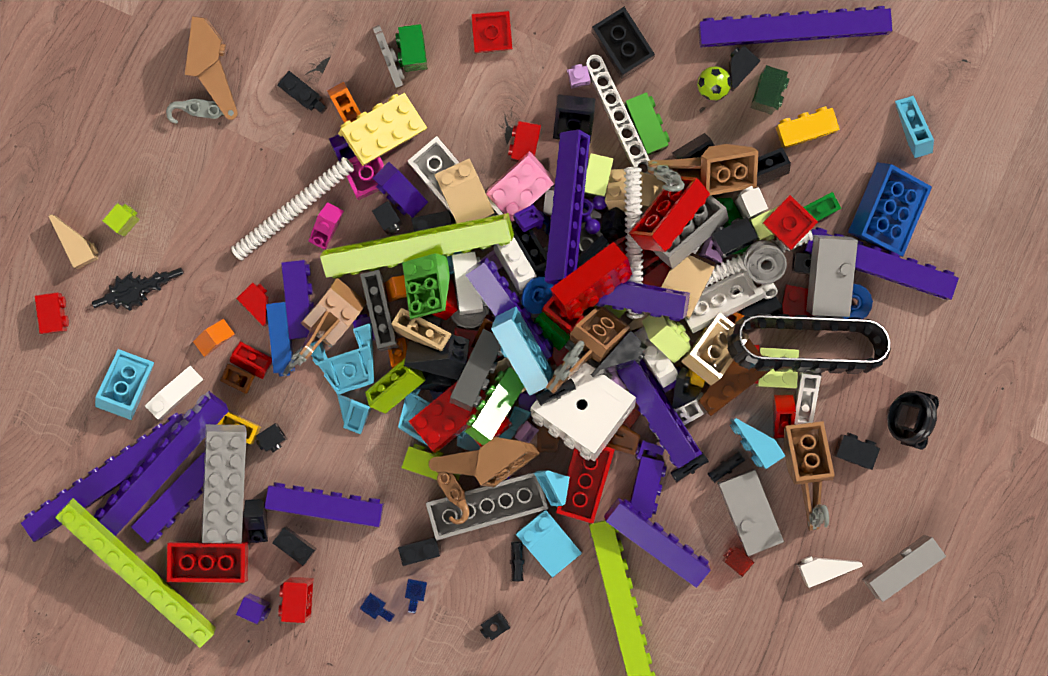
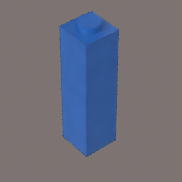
M285 302L266 304L273 373H279V377L283 376V371L293 356Z

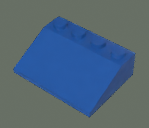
M877 162L848 233L903 257L932 186L892 164Z

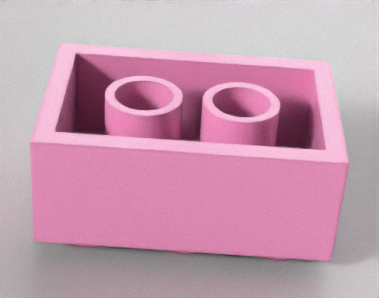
M529 151L488 188L486 195L504 214L509 213L510 220L513 222L514 214L533 204L555 184V178Z

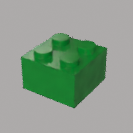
M422 25L398 27L399 33H395L398 48H401V52H398L400 67H404L405 72L428 69Z

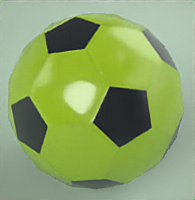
M713 66L706 68L698 77V90L708 100H720L731 89L730 76L721 67Z

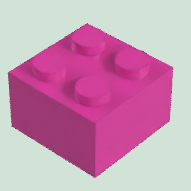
M356 156L348 159L353 165L354 171L349 172L347 178L356 198L361 200L378 192L379 190L375 187L378 183L373 177L384 167L381 157L364 166L361 165Z

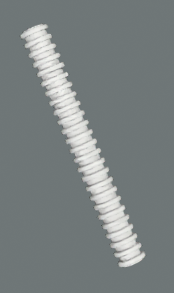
M341 158V162L338 161L337 165H333L332 169L329 168L327 170V173L324 172L323 176H319L318 180H314L313 184L310 183L309 187H305V191H300V195H295V199L292 198L291 202H287L286 206L283 205L281 207V210L278 209L277 213L272 214V217L269 216L268 220H264L263 224H259V228H254V232L251 231L250 235L245 236V239L242 238L240 242L236 243V246H232L231 249L236 258L243 260L244 256L247 257L249 253L253 252V249L258 248V245L261 246L262 242L267 241V238H271V235H275L276 231H280V227H285V223H290L289 220H293L294 216L297 217L299 215V212L302 213L303 209H307L308 205L313 204V201L316 202L317 198H321V194H326V190L330 191L331 186L335 187V183H340V179H345V175L348 176L349 172L354 171L351 162L347 158Z
M627 167L624 169V172H626V175H624V178H626V181H624V184H626V187H624V190H626L624 202L627 204L625 205V209H627L625 211V215H627L625 217V221H627L625 227H627L625 233H627L625 236L627 239L625 242L627 253L625 255L629 260L632 271L628 281L643 284V277H641L643 275V271H641L643 269V265H641L643 263V259H641L643 256L641 251L643 249L628 234L639 221L642 211H640V208H642V205H640V202H642V199H640V196H642V193H640V190H642L640 186L642 183L640 180L642 169L640 167ZM627 309L629 312L627 317L642 318L644 316V313H633L631 309Z
M811 230L796 246H802V243L806 244L808 240L813 241ZM778 238L775 241L771 240L779 245L783 253L786 250L790 251ZM745 252L741 256L740 254L737 255V258L732 257L730 261L729 259L726 260V263L721 262V265H715L716 267L705 288L709 284L713 285V282L718 283L720 279L723 281L725 277L729 278L731 274L734 276L736 272L741 273V270L745 271L746 268L743 260Z

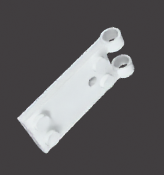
M741 270V273L737 272L734 276L731 275L729 278H725L723 281L721 280L705 288L691 318L685 317V320L692 333H695L709 326L718 313L727 317L763 298L771 299L775 297L778 290L774 283L762 284L757 288L747 270Z

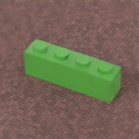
M510 367L498 372L494 378L496 380L495 384L487 389L485 392L486 398L482 399L476 407L478 411L475 415H471L466 422L468 426L464 432L481 445L491 441L524 388L519 376Z

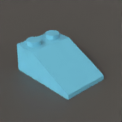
M118 349L95 397V407L132 420L154 362Z
M543 510L516 532L518 538L552 578L582 554L547 510Z

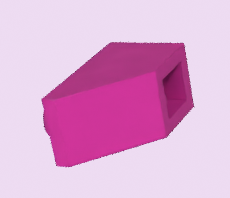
M327 202L317 216L308 242L326 250L340 224L344 211Z

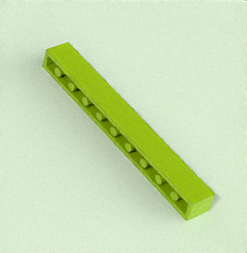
M509 213L326 249L323 250L320 258L326 278H339L347 273L355 275L367 269L375 271L383 266L395 267L398 263L435 253L447 257L453 255L454 252L461 251L462 253H467L474 248L487 249L495 244L500 246L507 245L513 240L514 233Z
M74 498L59 511L55 517L199 648L214 635L216 627Z
M605 519L596 521L593 524L589 523L627 676H655V672H651L649 664H652L650 653H646L644 648L647 645L645 634H641L639 628L643 626L640 615L636 616L635 608L638 607L636 597H631L630 589H633L631 578L626 577L625 573L628 570L626 559H622L620 553L624 551L621 540L617 541L616 533L619 531L607 523Z

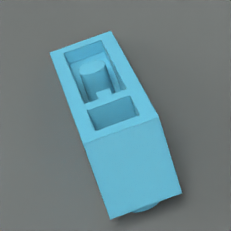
M914 96L895 101L902 127L914 158L933 153L934 138Z

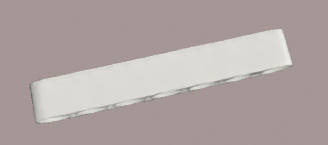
M591 55L586 62L590 79L631 167H638L640 164H645L648 167L650 159L603 59L599 55ZM591 61H597L600 64V67L598 69H592L589 63ZM600 78H605L608 84L600 86L597 81ZM608 95H613L616 98V102L609 104L605 98ZM616 112H621L624 115V119L617 121L613 115ZM625 129L630 130L632 137L624 138L622 131ZM631 147H638L640 154L637 156L630 153Z

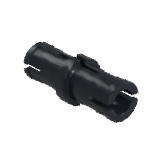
M570 378L554 394L547 389L539 394H535L539 405L542 406L554 399H561L562 395L576 390V387Z
M737 451L726 461H721L718 467L707 474L716 483L727 473L731 474L732 470L744 462L745 459Z
M702 452L700 456L670 472V474L678 483V481L690 473L694 474L695 470L709 461Z
M511 542V581H524L523 564H525V559H523V542Z

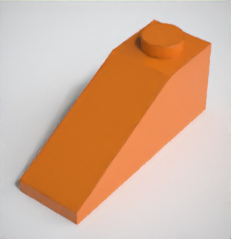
M342 82L327 90L343 122L345 123L350 120L352 123L357 120L356 117L361 113L345 83Z

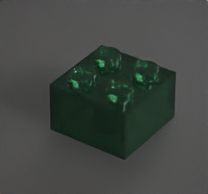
M766 65L761 71L750 108L771 115L775 110L778 111L784 99L781 94L787 89L790 78H787L788 72Z

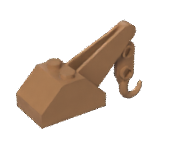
M493 437L480 450L431 458L429 467L438 473V484L448 500L462 511L460 519H454L450 516L449 520L454 524H462L469 517L465 492L453 473L475 476L481 486L495 487L540 454L535 445Z

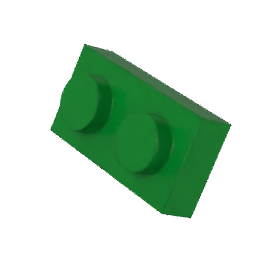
M833 192L803 207L817 221L842 209Z
M544 312L534 320V323H538L542 328L543 336L546 339H550L557 350L560 351L570 340V336Z

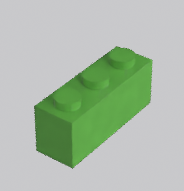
M646 92L626 100V109L647 155L649 156L668 148L670 138L666 131L663 132L661 128L663 122L660 114H656L653 107L656 105L653 97H649Z

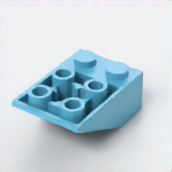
M737 418L730 419L732 423L730 424L731 429L735 434L741 436L743 439L740 441L746 451H751L753 454L751 459L757 467L767 469L785 457V454L773 438Z

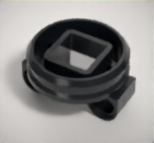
M908 391L899 395L891 404L887 415V425L891 435L898 441H901L900 444L920 450L925 449L928 444V437L936 425L937 409L939 406L938 397L920 391ZM909 407L919 410L914 428L904 426Z

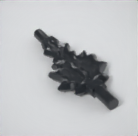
M182 267L170 272H161L160 274L156 271L151 277L146 278L144 276L143 279L140 278L141 275L133 278V272L128 273L123 279L116 276L114 285L108 286L109 293L105 294L102 298L92 301V305L94 308L105 304H114L116 309L119 306H123L131 311L134 305L142 306L141 300H148L144 293H150V290L160 291L161 284H167L171 281L170 279L183 275L184 271Z

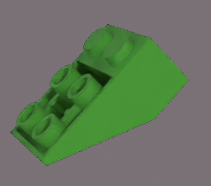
M435 253L402 262L410 319L445 311L450 278L447 257Z

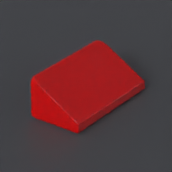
M240 341L231 354L230 363L263 379L272 364V358Z

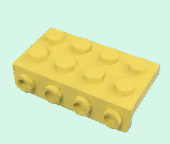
M405 93L399 96L398 94L393 95L388 99L389 102L385 104L379 103L368 114L365 111L356 117L357 120L352 123L349 120L340 126L341 129L338 134L340 137L343 136L362 166L427 129Z

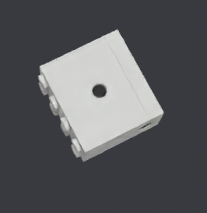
M585 363L570 377L575 384L576 390L562 395L561 399H554L542 406L536 400L530 409L532 421L540 427L544 425L549 429L548 432L555 438L559 436L565 440L564 444L569 448L574 449L575 447L580 451L579 454L584 459L595 461L634 409L636 397L605 375L592 377L591 373L595 368Z

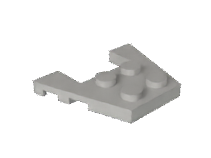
M380 25L374 26L372 28L395 87L402 86L401 80L405 78L400 66L396 67L394 63L398 61L393 48L389 49Z

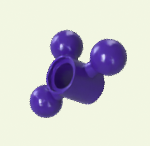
M596 195L592 203L584 199L583 208L588 212L582 213V222H586L585 230L589 234H596L600 230V223L596 219L591 218V213L593 209L602 210L606 208V197Z

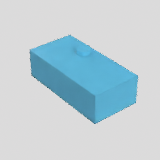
M514 307L496 316L491 330L501 345L500 349L505 358L508 357L528 394L532 395L546 388L553 377L554 371L518 308Z

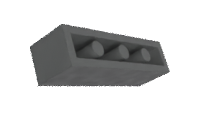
M380 270L360 274L377 349L382 352L398 348L399 344L396 332L392 326L393 318L382 273Z
M483 329L450 397V403L472 412L473 407L478 406L482 398L479 395L482 390L487 389L490 382L487 378L490 372L494 373L498 363L496 359L498 355L501 357L503 355L500 349L501 345L494 333Z

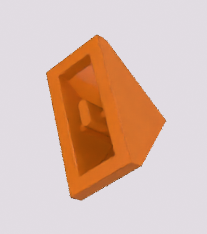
M404 275L391 277L384 283L389 302L407 297Z
M222 319L205 329L193 343L201 354L206 357L234 336L235 333L227 322Z

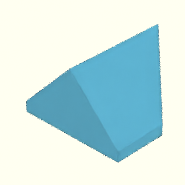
M337 394L344 422L343 428L361 434L371 407Z
M536 471L534 474L550 505L563 506L566 502L570 477L551 471Z

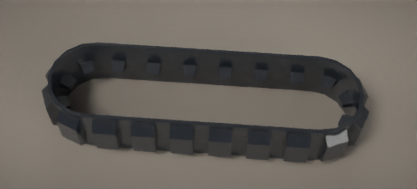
M759 313L757 316L750 314L739 319L729 329L726 338L728 341L727 349L731 358L739 366L748 370L755 368L757 371L774 369L775 372H787L788 370L806 372L810 370L812 373H823L825 371L835 374H841L844 371L847 374H859L862 371L869 373L883 365V362L888 359L891 350L890 339L883 326L870 319L862 320L860 317L844 319L837 316H831L830 318L813 316L810 318L807 315L790 317L788 314H777L776 316ZM742 328L745 330L751 328L858 332L865 335L872 343L874 359L872 357L867 360L756 356L744 346Z

